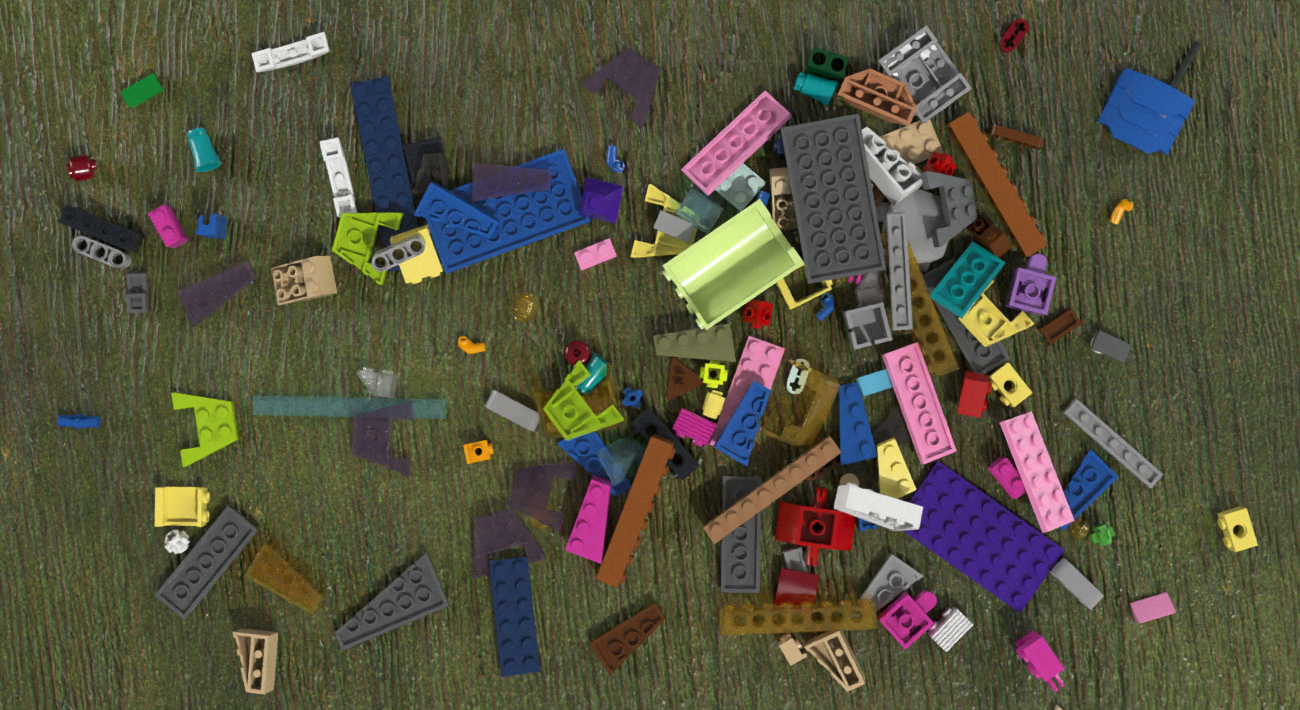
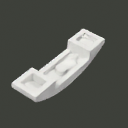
M322 32L308 36L306 40L275 49H264L251 54L256 72H264L314 59L330 52L326 34Z
M334 138L320 141L323 159L326 162L334 195L333 201L337 217H341L342 213H357L352 182L340 139Z

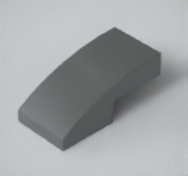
M148 272L127 273V313H147L149 304Z
M1098 330L1090 349L1125 363L1132 345Z

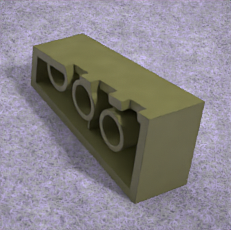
M730 324L712 326L708 330L705 328L701 330L699 328L653 336L655 351L658 356L736 362Z

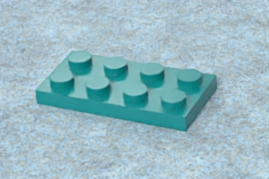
M972 242L933 290L929 298L963 319L1003 268L1005 262Z

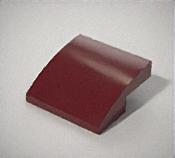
M781 568L774 605L812 612L819 574Z

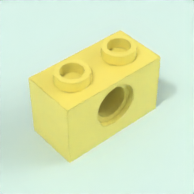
M1009 362L1003 363L989 374V383H992L991 389L999 392L1001 395L999 398L1005 406L1015 407L1032 394L1031 390ZM1007 380L1012 384L1009 391L1004 389V383Z
M1239 506L1218 513L1219 519H1217L1220 529L1223 530L1225 536L1223 537V542L1226 548L1230 551L1238 552L1258 546L1247 508ZM1238 525L1239 531L1234 535L1233 528Z

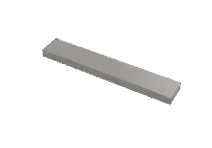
M906 211L886 213L892 330L913 329Z
M1074 398L1063 410L1062 413L1148 488L1151 489L1163 476L1162 472L1077 398Z

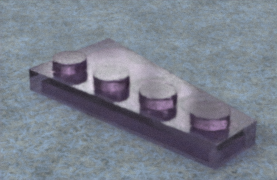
M475 162L472 201L551 190L553 170Z
M247 261L180 290L177 294L193 327H195L256 280L257 276L250 262Z

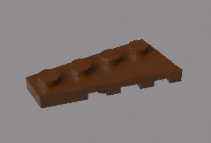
M655 601L592 640L590 645L611 676L666 618Z

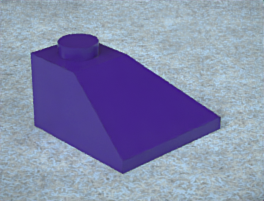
M586 177L578 215L616 224L623 186Z

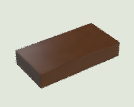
M1068 308L1040 327L1038 331L1047 344L1051 345L1082 323L1073 309Z

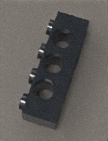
M65 204L58 221L61 224L138 253L145 236Z
M649 407L631 422L633 424L631 429L638 436L642 434L646 439L644 441L646 446H648L651 438L645 431L648 425H654L657 428L655 435L675 442L673 448H676L675 454L682 456V462L680 464H673L671 459H668L667 464L672 468L670 473L676 479L680 477L684 480L700 466Z

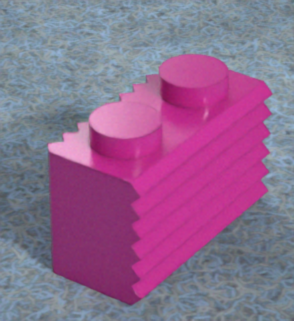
M162 205L148 213L152 223H154L153 226H156L155 229L158 230L157 233H160L159 236H161L166 247L175 249L189 240L171 207Z
M681 408L672 429L675 430V435L682 438L688 436L692 438V443L702 447L703 444L708 445L717 424Z
M999 457L987 468L1009 496L1017 499L1026 492L1018 470H1015L1013 464H1010L1011 461H1008V458Z

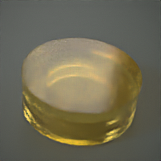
M1084 520L1079 521L1073 528L1071 535L1077 540L1083 539L1089 532L1090 525Z

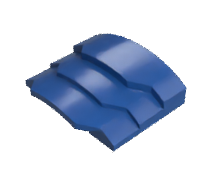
M1125 68L1121 71L1097 122L1108 127L1113 138L1127 143L1146 154L1159 151L1168 155L1195 101L1168 84Z

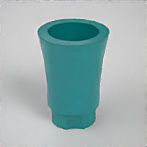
M800 72L794 90L800 91L801 94L807 95L829 107L838 81Z
M196 128L187 133L196 172H207L216 169L222 164L204 128Z
M593 352L584 366L591 376L575 388L587 396L614 368L601 356Z

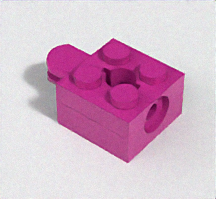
M923 590L914 599L904 591L876 618L906 650L934 624L926 613L936 605L937 599L928 590Z
M1032 630L1014 643L1017 647L1016 653L1021 660L1023 659L1028 663L1026 667L1037 679L1040 678L1047 682L1054 692H1057L1058 688L1052 681V677L1061 688L1065 686L1058 676V673L1064 670V667L1041 635Z

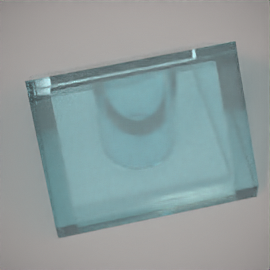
M693 186L677 209L676 214L708 234L726 206Z
M627 435L596 451L615 486L637 474L645 454V448L630 435Z

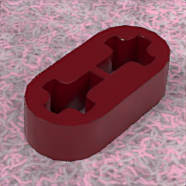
M1017 19L1009 26L998 43V47L1002 52L1010 53L1018 46L1029 30L1026 20ZM1021 24L1023 31L1018 32L1017 35L1014 34L1017 29L1016 26ZM1010 37L1013 38L1010 43L1011 46L1006 48L1004 41H1008Z

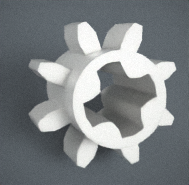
M170 531L165 537V548L169 553L172 551L175 554L182 553L188 548L189 541L187 539L189 536L184 531Z

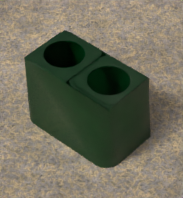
M813 47L808 56L805 71L818 77L840 82L849 58ZM815 53L826 56V61L823 65L813 63L812 57ZM832 60L844 61L843 70L834 71L831 68Z

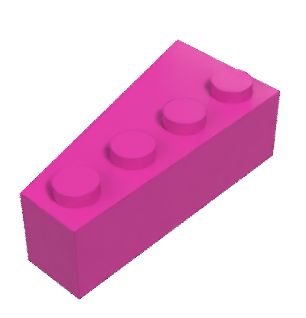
M593 475L565 549L568 552L602 564L604 558L611 480Z

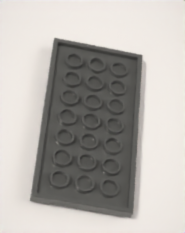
M859 114L780 128L807 283L886 270Z

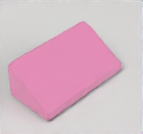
M1167 592L1130 603L1134 620L1137 623L1147 622L1176 613Z

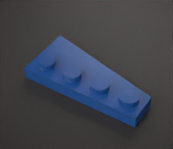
M434 181L430 183L414 213V216H422L431 221L445 223L454 228L465 229L467 232L487 238L492 236L500 222L499 219Z
M752 380L713 447L747 466L750 452L754 446V439L760 427L759 423L762 414H764L771 390Z
M858 382L839 386V449L842 452L840 453L839 466L878 457Z
M596 431L568 441L563 439L557 443L590 474L611 480V493L616 497L632 487V484Z
M1091 449L1088 450L1063 491L1074 520L1118 478ZM1072 522L1060 526L1059 528L1062 531H1064Z

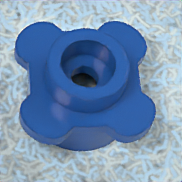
M626 388L622 404L626 407L630 405L639 408L641 406L640 397L643 395V392L640 389L631 390Z

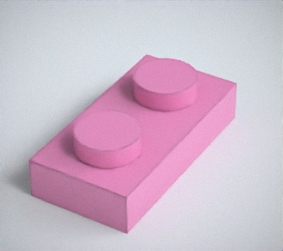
M610 238L574 252L581 271L617 257Z

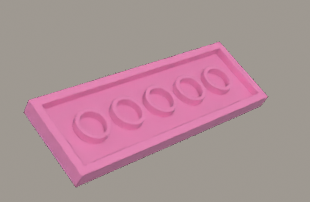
M764 91L681 169L682 172L709 196L792 117L791 113L768 92Z
M748 336L710 445L714 446L752 380L771 389L785 350L784 348Z
M916 342L883 354L884 363L920 464H926L956 452L919 343Z
M1032 411L1000 422L1042 533L1075 521Z

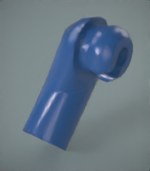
M609 145L607 147L606 163L614 172L620 173L625 169V164L616 157L617 146Z
M828 292L822 294V308L815 314L820 321L834 310V298Z

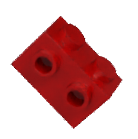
M965 371L958 402V414L981 418L982 411L986 412L988 400H985V396L990 394L992 383H989V375Z

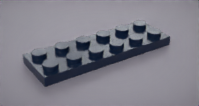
M520 556L490 560L488 562L501 677L540 672L528 557Z

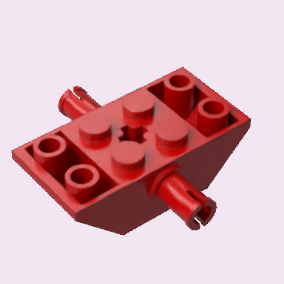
M815 487L814 504L811 505L782 501L779 503L775 540L806 546L805 564L810 566H817L818 553L821 548L831 550L852 549L856 517L836 509L827 508L825 502L828 489L826 488L821 490V488ZM815 522L821 525V528H817V531H814L812 528Z

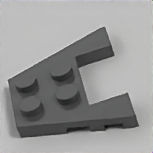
M931 171L921 172L924 190L939 187L945 227L931 230L934 248L942 247L977 219L971 180Z

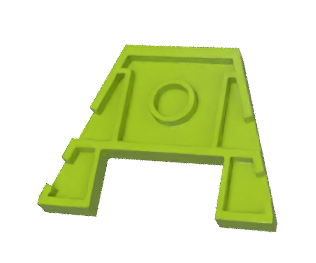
M342 213L332 251L362 270L365 275L373 278L376 283L383 285L387 270L382 272L374 270L369 260L379 225L399 230L403 213Z
M580 360L575 364L573 371L567 375L560 389L556 390L543 408L566 441L624 421V418L614 405H611L601 414L595 416L575 389L576 386L591 376Z
M177 392L171 393L174 410L194 407L200 447L180 450L183 467H187L239 440L232 401Z

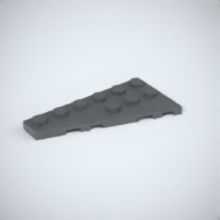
M428 552L335 632L342 651L450 605Z

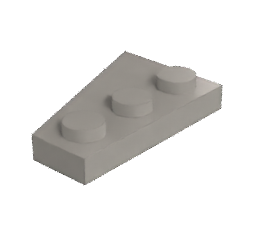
M890 554L858 601L875 613L893 600L899 593L909 588L915 581L921 579L923 575L893 554Z

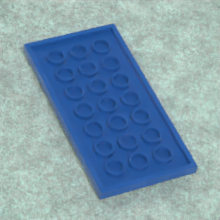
M565 149L449 190L500 220L490 238L426 218L446 274L591 222L589 217L578 215L582 195Z

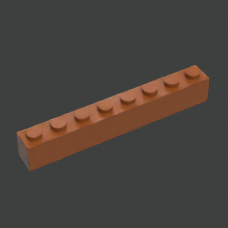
M967 112L947 124L946 128L1022 259L1047 246L1045 243L1046 237L1041 231H1038L1035 226L1037 224L1035 218L1028 214L1025 201L1019 198L1016 193L1017 188L1015 184L1007 178V170L996 159L998 158L996 151L989 147L986 134L983 131L981 132L977 126L978 120L970 112Z
M655 434L651 436L596 580L618 588L620 583L624 584L628 574L625 572L627 565L631 566L635 556L632 555V551L634 548H638L641 537H638L641 530H645L648 520L645 518L648 512L652 513L655 502L652 500L654 495H659L662 484L659 482L661 477H666L669 466H666L668 459H673L676 448H673L675 442Z

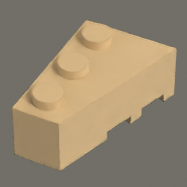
M840 626L805 641L804 648L830 672L847 692L865 684L864 673Z
M245 628L233 631V637L236 638L238 647L237 655L240 656L241 673L246 692L266 694L273 691L278 632Z

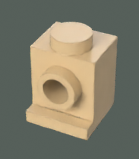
M790 633L780 637L781 641L777 643L790 666L807 657L804 650L800 651L802 646L797 638L793 640Z

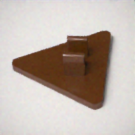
M676 358L671 359L667 399L671 400L706 384L703 383V379Z

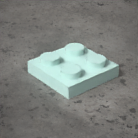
M743 163L715 191L741 212L766 182Z

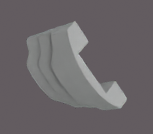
M927 25L879 60V63L884 68V75L906 84L917 107L914 116H918L923 124L972 89L938 44V40Z
M917 189L895 206L890 202L886 213L906 211L909 268L927 273L930 263L944 256L948 242L942 247L934 248L931 230L945 227L941 197ZM885 216L880 231V236L883 247L884 259L888 261L887 228Z

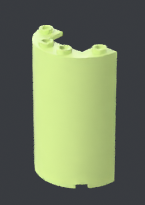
M759 199L663 265L665 269L663 274L668 281L673 280L677 288L675 291L681 299L685 297L688 302L686 307L690 313H696L698 318L695 321L701 330L703 328L708 330L796 270L804 262L796 250L791 247L771 218V214Z

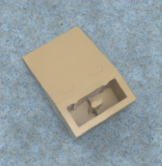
M787 167L769 169L772 219L780 231L798 229Z
M314 256L271 268L278 305L337 294L330 256Z

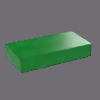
M152 73L120 91L129 109L132 110L165 90L156 74Z

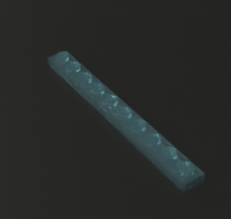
M253 396V415L446 419V400Z

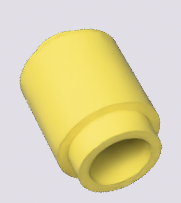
M712 390L711 393L707 392L702 407V415L717 419L718 415L721 414L726 399L722 397L723 393Z

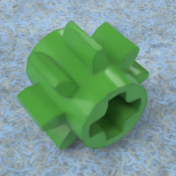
M1106 523L1097 524L1092 527L1093 532L1089 533L1092 542L1098 543V546H1104L1113 542L1112 537L1115 536L1113 527L1107 526Z

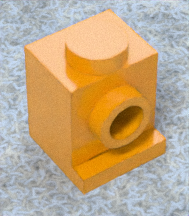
M488 439L463 445L467 464L491 459V455L494 454L493 445L488 442ZM477 448L482 449L481 455L476 454L475 450Z

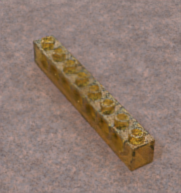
M886 229L880 232L882 247L883 249L885 248L887 256H884L889 267ZM908 241L910 279L915 281V285L910 288L912 320L916 326L913 328L916 338H921L922 345H920L923 356H928L930 362L927 363L930 373H934L938 378L959 368L932 299L929 298L930 294ZM915 297L922 298V303L919 306L912 305V300ZM922 315L929 316V320L925 324L919 323V318ZM929 333L936 334L935 340L931 342L926 341V336ZM935 351H943V356L940 359L933 358Z
M860 599L859 602L841 600L840 603L821 601L820 604H812L810 601L801 602V605L785 602L781 603V606L765 603L759 607H754V604H745L743 607L737 608L734 605H725L719 610L721 636L877 629L876 605L874 601L871 602V599ZM854 610L861 611V615L858 618H853L851 613ZM834 611L842 613L838 619L832 618L831 614ZM820 612L822 617L815 620L812 618V614ZM779 613L784 618L781 621H775L773 616ZM794 613H801L803 618L797 621L792 616ZM760 614L764 617V620L756 622L753 617ZM737 615H741L745 620L742 623H737L734 618Z

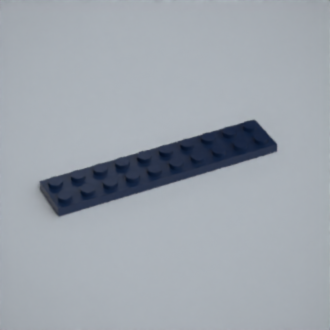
M388 76L350 84L376 212L403 213L399 230L379 225L383 248L391 245V236L419 227L418 217L414 216L416 207ZM396 265L388 269V272L400 271V266Z

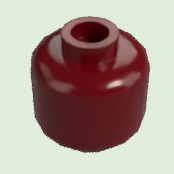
M86 154L72 157L69 159V163L66 164L70 178H74L77 182L92 179L94 171L97 170L95 160H90Z
M573 341L567 345L565 357L573 365L579 360L582 364H585L590 358V349L582 341Z

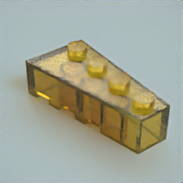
M264 542L244 576L311 615L317 613L325 599V596L269 542Z

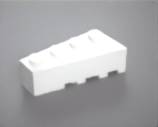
M868 127L862 129L870 178L891 204L895 206L923 185L922 175L915 169L916 166L911 162L908 164L903 160L898 151L887 147L886 142Z
M854 483L838 486L834 509L893 531L919 530L923 511L922 506L882 495L870 489L859 488Z

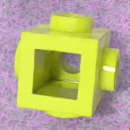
M709 360V364L705 363V366L700 369V378L703 379V383H707L706 387L718 388V384L723 385V381H727L728 370H725V365H721V361ZM712 370H715L717 372V376L715 378L710 377V372Z

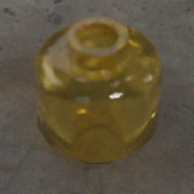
M524 293L523 295L516 296L511 309L514 319L528 323L536 317L539 303L534 299V295Z

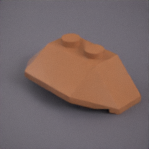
M867 69L845 77L837 95L857 109L885 121L905 126L910 125L917 109L905 83L873 69Z

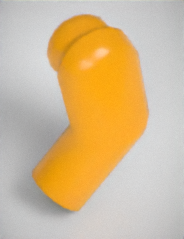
M1122 199L1114 208L1109 221L1119 224L1124 210H1132L1133 202L1128 201V199Z
M461 336L458 339V346L467 354L486 351L484 342L474 344L466 336Z

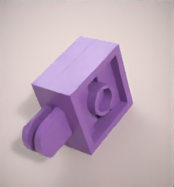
M1041 254L1032 255L1028 258L1026 269H1013L1004 304L1005 307L1040 316L1047 315L1057 277L1044 274L1047 266V258Z

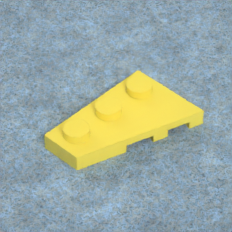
M892 437L877 444L878 487L880 494L897 499L915 491L916 487L895 438Z

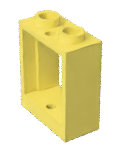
M784 278L775 283L788 310L831 290V285H833L832 280L821 281L822 289L795 302Z

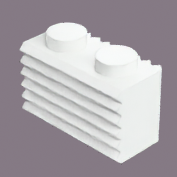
M955 606L952 608L948 607L942 613L943 617L938 622L934 621V624L927 632L945 652L973 626Z

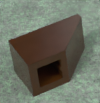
M981 215L966 227L969 233L985 250L998 258L1012 247L1006 234Z

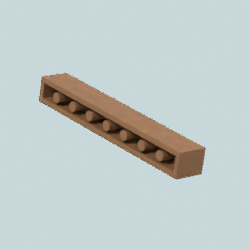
M830 436L825 437L702 526L713 543H717L842 452Z

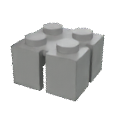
M883 302L842 312L846 329H851L848 337L852 350L892 340Z

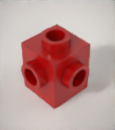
M933 152L922 172L931 171L951 176L957 166L951 161L952 157L948 154Z
M750 300L745 304L742 322L750 323L749 327L761 329V326L769 327L773 304Z

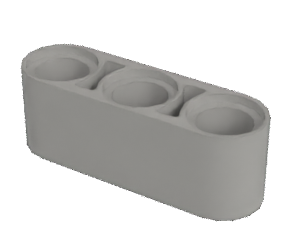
M418 234L412 235L377 251L372 258V267L374 270L382 272L421 255L426 246L425 238ZM413 241H419L422 244V247L420 249H415L412 247L411 243ZM395 249H401L404 252V255L402 257L395 256L393 251ZM383 257L386 263L380 265L376 262V258Z
M77 236L72 242V247L76 252L110 266L124 269L131 264L132 259L129 253L95 239ZM86 240L87 247L83 250L81 245ZM101 248H104L105 254L100 257L99 251ZM119 255L123 256V261L121 264L117 263V257Z
M494 389L485 404V407L533 432L543 416L540 412Z
M1062 558L1050 570V573L1089 610H1092L1104 597L1065 558Z

